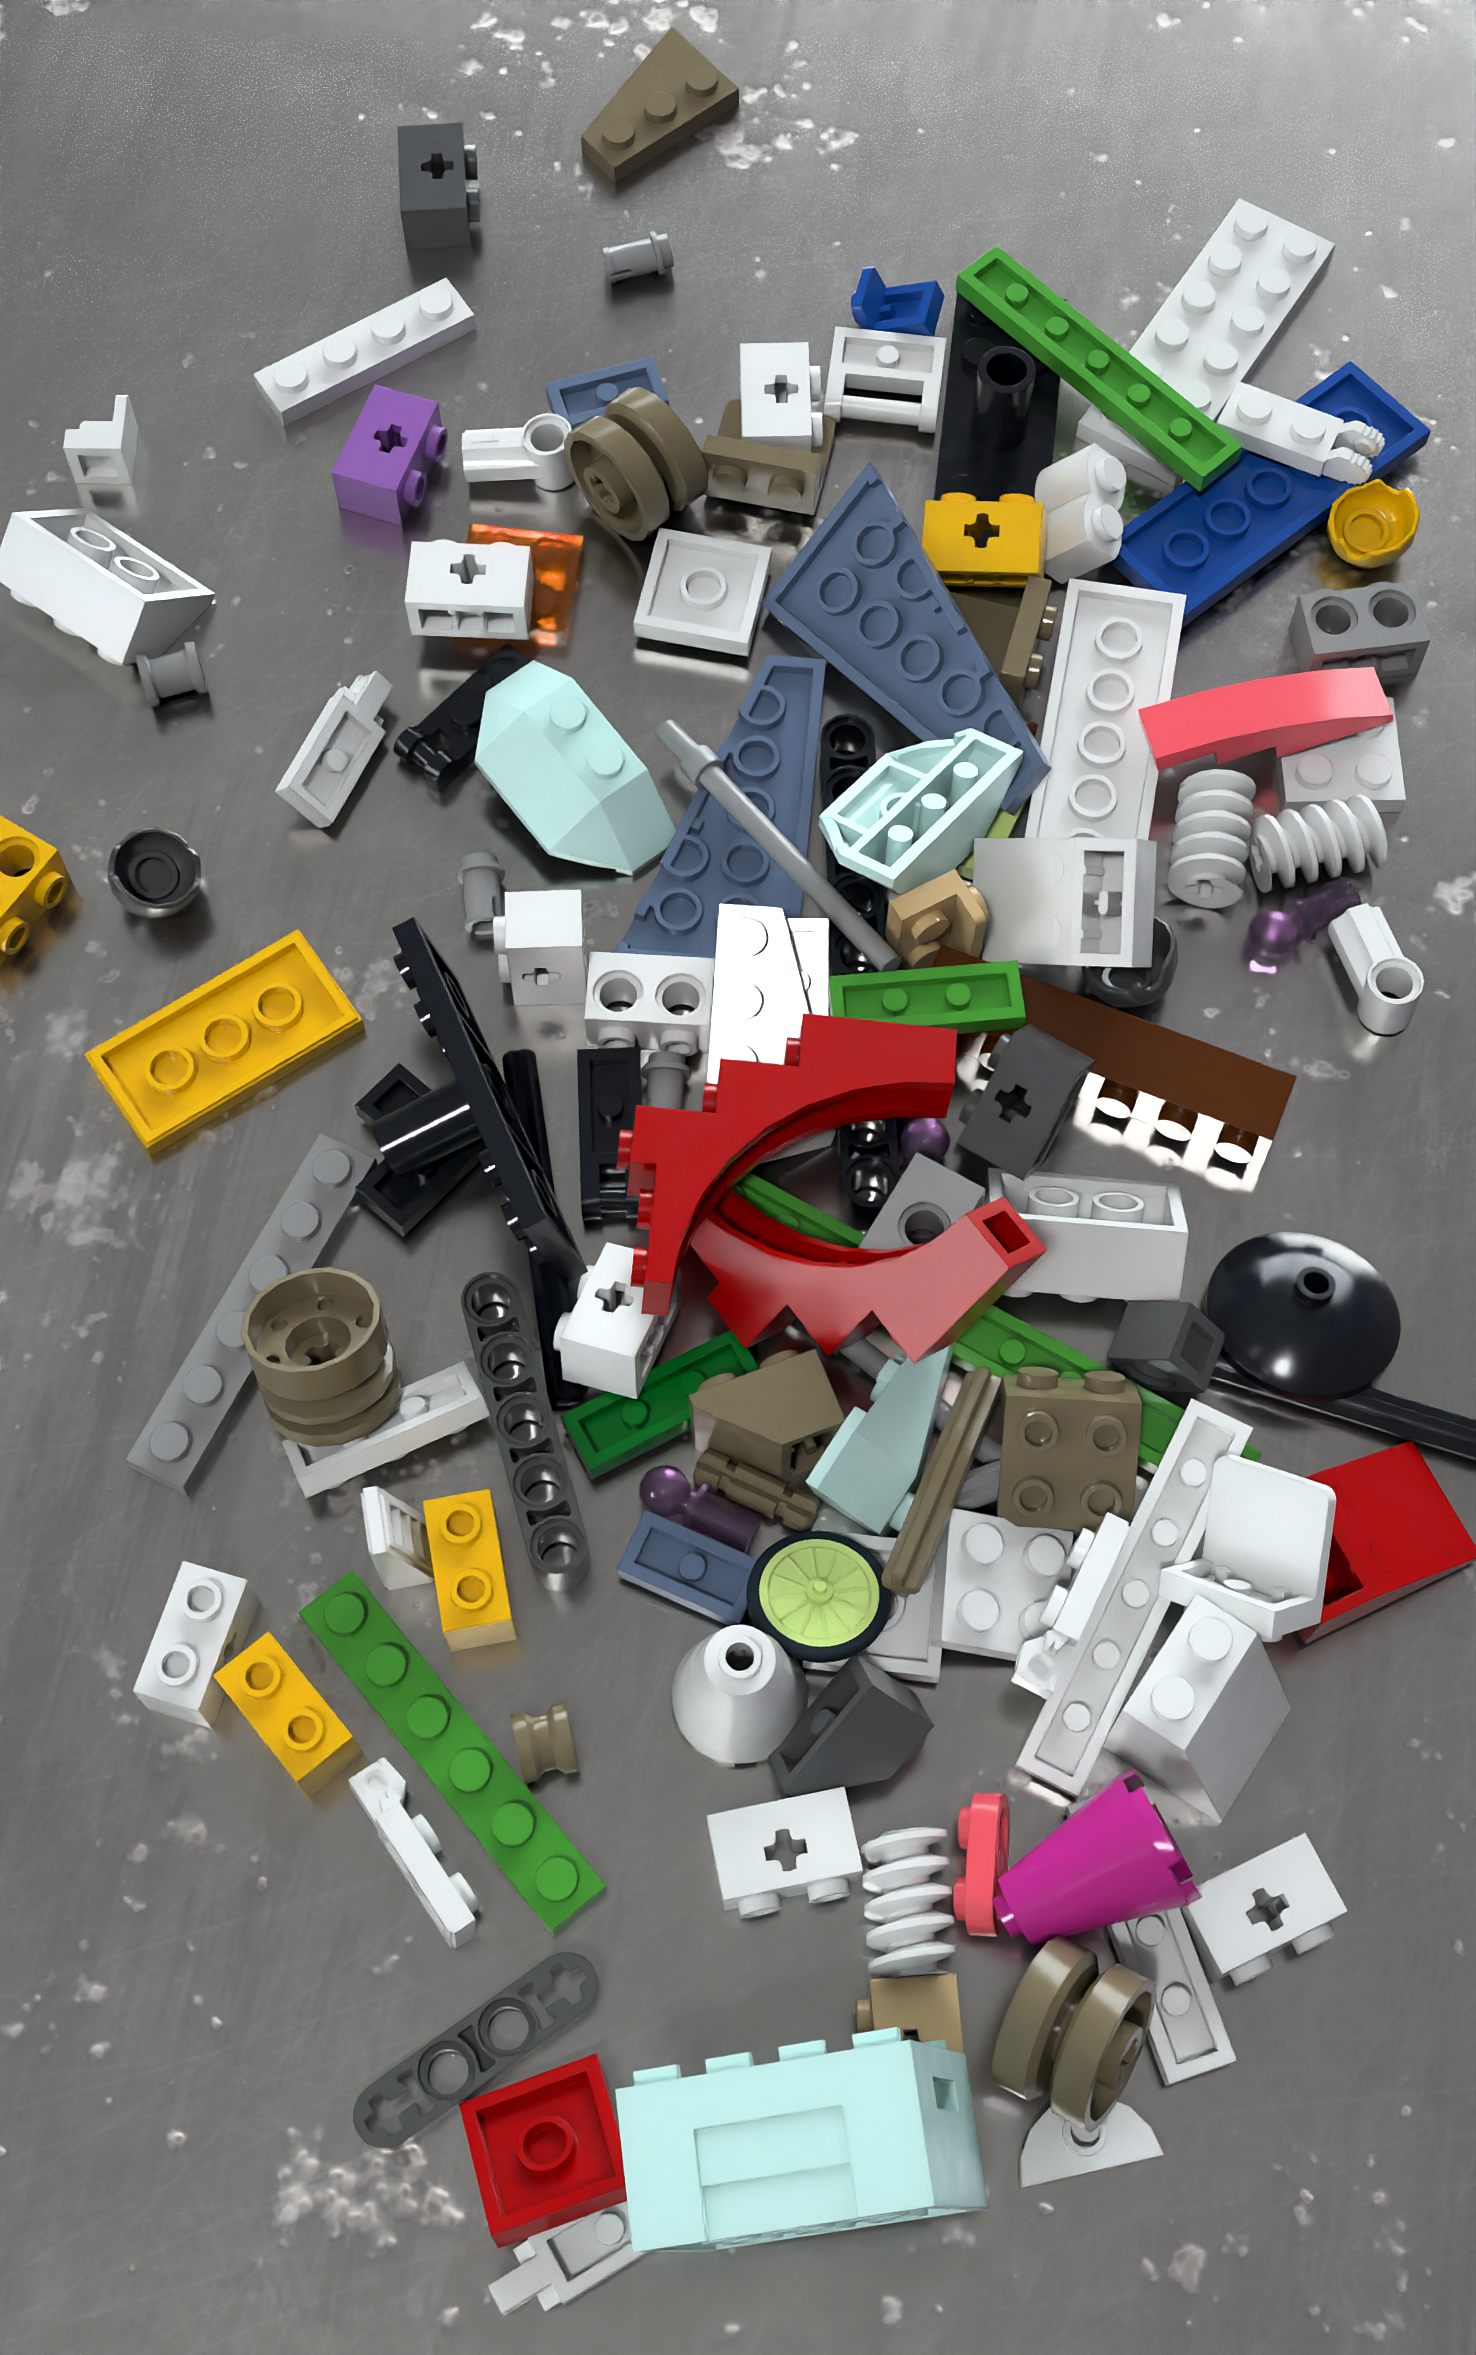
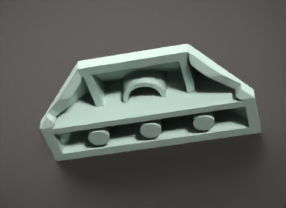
M533 660L486 691L475 765L548 855L590 866L616 869L615 872L633 876L665 853L676 829L648 769L573 678Z
M973 728L954 733L953 739L926 741L886 753L819 816V827L839 864L902 895L955 869L974 850V838H985L1022 762L1024 751Z

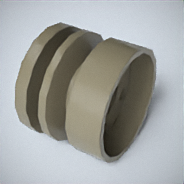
M332 1267L303 1269L277 1279L256 1295L244 1313L241 1337L257 1377V1383L274 1428L293 1442L321 1447L343 1445L366 1436L389 1418L401 1398L402 1375L396 1362L395 1351L388 1338L389 1331L381 1303L373 1286L356 1273Z

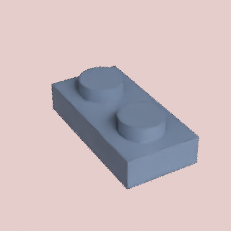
M653 357L545 383L546 398L552 414L564 417L571 425L572 430L589 417H603L602 413L607 404L628 388L642 387L655 393L669 405V398Z
M644 1510L616 1571L617 1576L726 1625L733 1626L742 1625L749 1611L746 1599L747 1583L751 1570L758 1559Z

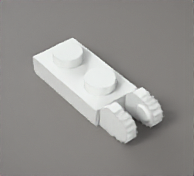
M1237 381L1216 423L1242 444V448L1318 477L1323 474L1354 485L1366 483L1373 470L1371 469L1373 465L1367 459L1368 457H1378L1385 444V438L1382 437L1383 433H1380L1378 429H1374L1373 426L1368 427L1365 423L1357 420L1344 423V420L1240 381Z

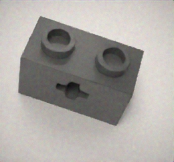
M463 122L397 126L400 212L406 250L472 246L470 223L480 222L481 220L478 187L469 188L468 180H478L476 145L465 146Z
M1031 1024L1015 1031L1012 1036L1004 1033L987 1061V1067L994 1070L984 1091L976 1088L972 1092L959 1115L958 1121L966 1126L957 1144L1024 1181L1039 1169L1096 1060ZM1020 1086L1027 1090L1024 1095V1102L1029 1105L1023 1111L1015 1108L1018 1096L1012 1092Z

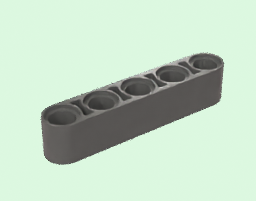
M497 1272L481 1273L473 1277L465 1285L461 1295V1306L531 1569L536 1580L546 1589L556 1592L570 1591L578 1587L587 1578L591 1567L590 1551L520 1293L515 1283L506 1275ZM490 1302H501L509 1307L508 1311L497 1319L487 1320L477 1315L480 1308ZM515 1360L526 1366L524 1371L513 1379L503 1380L493 1375L494 1369L504 1361ZM522 1420H533L543 1426L540 1433L530 1440L520 1441L508 1435L515 1423ZM548 1480L560 1487L557 1495L547 1502L536 1503L525 1497L526 1490L537 1481ZM555 1542H566L577 1549L575 1557L563 1566L549 1565L541 1559L543 1551Z

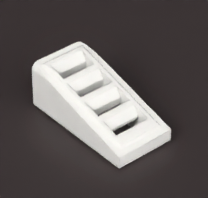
M378 1486L363 1488L364 1493L360 1494L368 1550L383 1586L387 1587L388 1590H394L435 1581L425 1517L419 1511Z

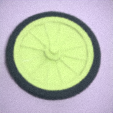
M807 1531L782 1538L761 1554L749 1575L746 1599L749 1614L756 1629L775 1639L788 1656L807 1662L828 1663L850 1658L865 1650L877 1639L889 1617L891 1592L890 1589L882 1584L883 1568L881 1564L861 1544L832 1532Z

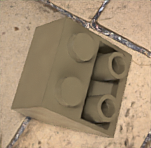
M816 1348L799 1355L796 1350L779 1352L765 1359L760 1364V1369L737 1378L733 1373L714 1376L701 1383L697 1387L698 1392L689 1395L690 1433L695 1449L704 1452L706 1449H714L731 1457L730 1462L735 1466L742 1462L786 1483L811 1474L846 1420Z

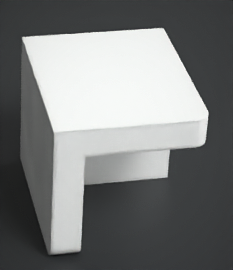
M116 395L113 421H83L79 429H66L63 449L75 483L132 484L139 428L128 395Z

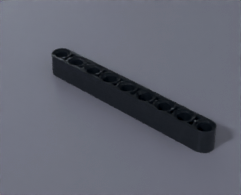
M848 713L836 715L829 719L822 728L819 760L821 814L876 763L873 728L866 719L858 715ZM851 750L856 754L843 755L838 753V751ZM822 833L824 878L851 906L861 907L867 911L860 915L886 942L883 886L839 864ZM830 920V976L879 972ZM858 960L864 961L870 967L864 970H853L845 964ZM896 1117L847 1124L836 1128L840 1209L847 1223L858 1230L869 1231L900 1180ZM860 1128H870L877 1131L881 1137L875 1141L866 1142L855 1138L852 1132ZM862 1186H875L882 1190L885 1196L878 1200L868 1201L858 1197L854 1191Z

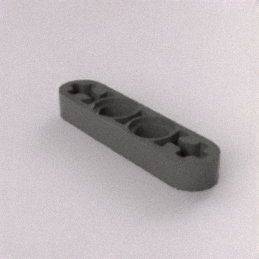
M559 1952L548 1957L370 2084L358 2096L353 2108V2124L359 2137L366 2144L380 2151H396L407 2146L460 2107L459 2103L475 2097L576 2024L595 2007L600 1995V1982L594 1966L584 1956L574 1952ZM563 1968L570 1976L576 1975L581 1971L587 1978L579 1986L583 1998L578 2003L571 2005L563 1997L545 2008L547 2014L555 2019V2021L542 2029L535 2009L521 1995L534 1987L536 1996L540 2001L556 1988L552 1977L556 1971ZM504 2009L520 2011L528 2021V2034L525 2041L519 2047L512 2050L496 2048L488 2037V2025L491 2018L497 2012ZM454 2051L466 2059L468 2077L465 2084L459 2090L449 2094H442L431 2087L428 2080V2068L431 2061L437 2055L443 2052ZM413 2073L419 2091L435 2107L422 2116L419 2104L414 2102L399 2114L398 2120L402 2128L398 2133L391 2135L383 2128L372 2132L369 2123L377 2116L376 2110L373 2107L375 2101L383 2097L391 2104H395L408 2096L411 2092L401 2084V2081Z

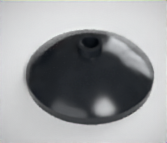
M1274 1232L1256 1236L1242 1242L1229 1251L1218 1263L1211 1276L1205 1295V1316L1225 1333L1224 1343L1220 1351L1222 1357L1236 1372L1252 1384L1287 1399L1304 1402H1329L1358 1394L1373 1385L1384 1374L1399 1344L1401 1332L1400 1314L1396 1300L1386 1281L1359 1254L1338 1242L1318 1235L1303 1232ZM1307 1289L1314 1290L1319 1294L1312 1293Z

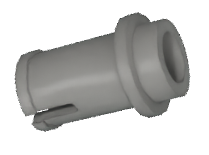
M650 231L649 238L611 248H602L610 284L655 271L658 272L659 276L665 275V269L674 267L671 246L666 233L656 236L655 231Z
M487 852L468 854L463 857L462 865L456 872L458 882L463 884L464 928L468 932L474 930V934L477 935L493 934L494 917L502 916L500 882L505 877V869L498 863V858L494 854Z
M672 1051L651 1053L648 1057V1063L642 1066V1077L647 1080L646 1106L683 1110L684 1082L691 1078V1068L686 1065V1057Z

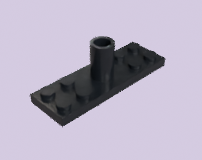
M958 292L934 501H941V496L946 493L970 494L976 497V501L999 502V497L1004 494H1025L1035 499L1037 477L1043 469L1052 465L1060 376ZM983 530L982 538L977 541L975 540L978 548L987 547L988 538L995 537L992 530Z
M412 917L392 928L402 951L393 956V959L410 990L416 988L421 1001L414 1004L415 1011L431 1038L437 1036L438 1042L450 1062L456 1078L372 1121L370 1125L374 1138L388 1165L399 1179L483 1138L487 1149L478 1153V1156L493 1186L496 1189L502 1187L508 1200L507 1203L501 1205V1210L512 1233L518 1241L525 1240L533 1259L540 1268L550 1264L563 1282L567 1283L587 1273L586 1265L460 981L415 917Z

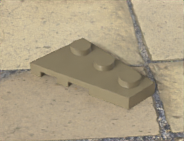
M672 26L581 134L582 152L616 183L739 105V88Z

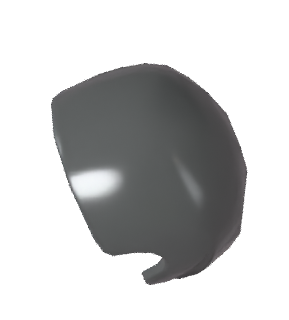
M159 827L133 830L116 844L109 858L107 872L112 894L128 912L149 920L170 918L186 909L197 895L201 885L199 854L189 847L188 843L180 835Z
M1154 915L1152 967L1082 966L1083 977L1089 991L1114 1008L1126 1009L1147 1005L1156 1001L1168 991L1178 965L1177 940L1170 924Z

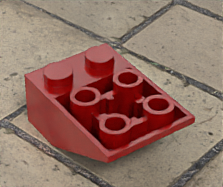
M1413 1441L1305 1477L1332 1488L1336 1495V1509L1321 1622L1297 1631L1303 1642L1307 1644L1476 1561V1546Z

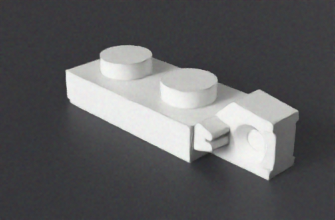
M373 671L372 674L366 676H357L349 689L346 686L339 688L335 695L329 699L275 790L279 796L318 828L330 826L334 822L386 733L382 728L384 720L377 713L393 685L378 671Z
M1107 1512L1095 1532L1084 1527L1082 1528L1065 1563L1076 1569V1572L1067 1590L1059 1585H1056L1038 1620V1622L1048 1626L1049 1630L1042 1637L1024 1642L1017 1656L1011 1682L1042 1696L1041 1698L1046 1700L1053 1694L1131 1529L1128 1526L1129 1522Z
M385 1757L366 1767L355 1776L353 1775L348 1779L350 1789L374 1824L380 1840L449 1947L457 1949L475 1937L476 1919L472 1913L480 1909L479 1902L464 1877L459 1872L448 1877L434 1856L442 1850V1846L423 1815L419 1814L410 1819L403 1808L407 1790L406 1781Z
M625 2201L528 2237L527 2241L513 2249L521 2266L488 2285V2288L503 2316L508 2315L538 2297L544 2311L547 2312L561 2302L564 2306L649 2252H633L628 2204Z

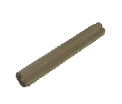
M978 1367L976 1371L966 1373L881 1576L883 1586L892 1590L897 1596L907 1598L910 1594L920 1592L1000 1397L1002 1379L992 1374L988 1368Z

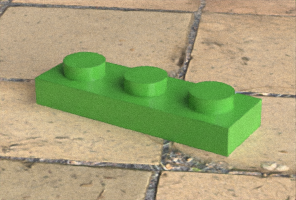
M1017 960L828 976L827 988L831 1016L957 1029V1034L1021 1029L1025 1024L1026 1014Z

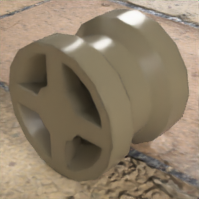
M566 1703L552 1705L546 1714L534 1717L525 1711L511 1714L519 1762L525 1783L538 1781L545 1771L558 1769L565 1774L579 1771Z

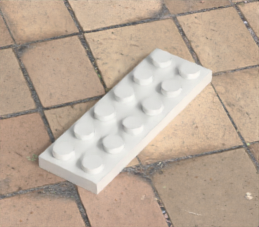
M1239 198L1129 353L1213 422L1217 423L1237 381L1243 383L1248 381L1331 261L1336 244ZM1093 403L1078 422L1077 438L1089 444H1097L1109 454L1172 486H1175L1181 476Z
M1069 578L1040 749L1052 769L1032 792L1025 838L1078 837L1138 838L1148 840L1159 771H1157L1141 727L1138 709L1170 701L1186 595Z

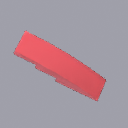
M1374 667L1318 670L1256 679L1197 692L1138 709L1140 724L1157 771L1212 753L1217 765L1271 747L1276 758H1280L1393 722V713Z

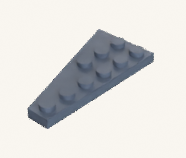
M869 462L760 604L923 742L953 739L954 733L973 728L1024 751L1022 762L1000 805L1006 812L1014 816L1052 767L879 470Z
M767 655L738 710V719L726 742L721 743L716 756L724 764L723 772L807 859L826 659ZM698 788L660 861L661 867L647 895L643 894L634 911L632 924L623 941L619 940L613 953L715 958L716 960L719 904L784 908L786 918H801L804 892L706 788Z

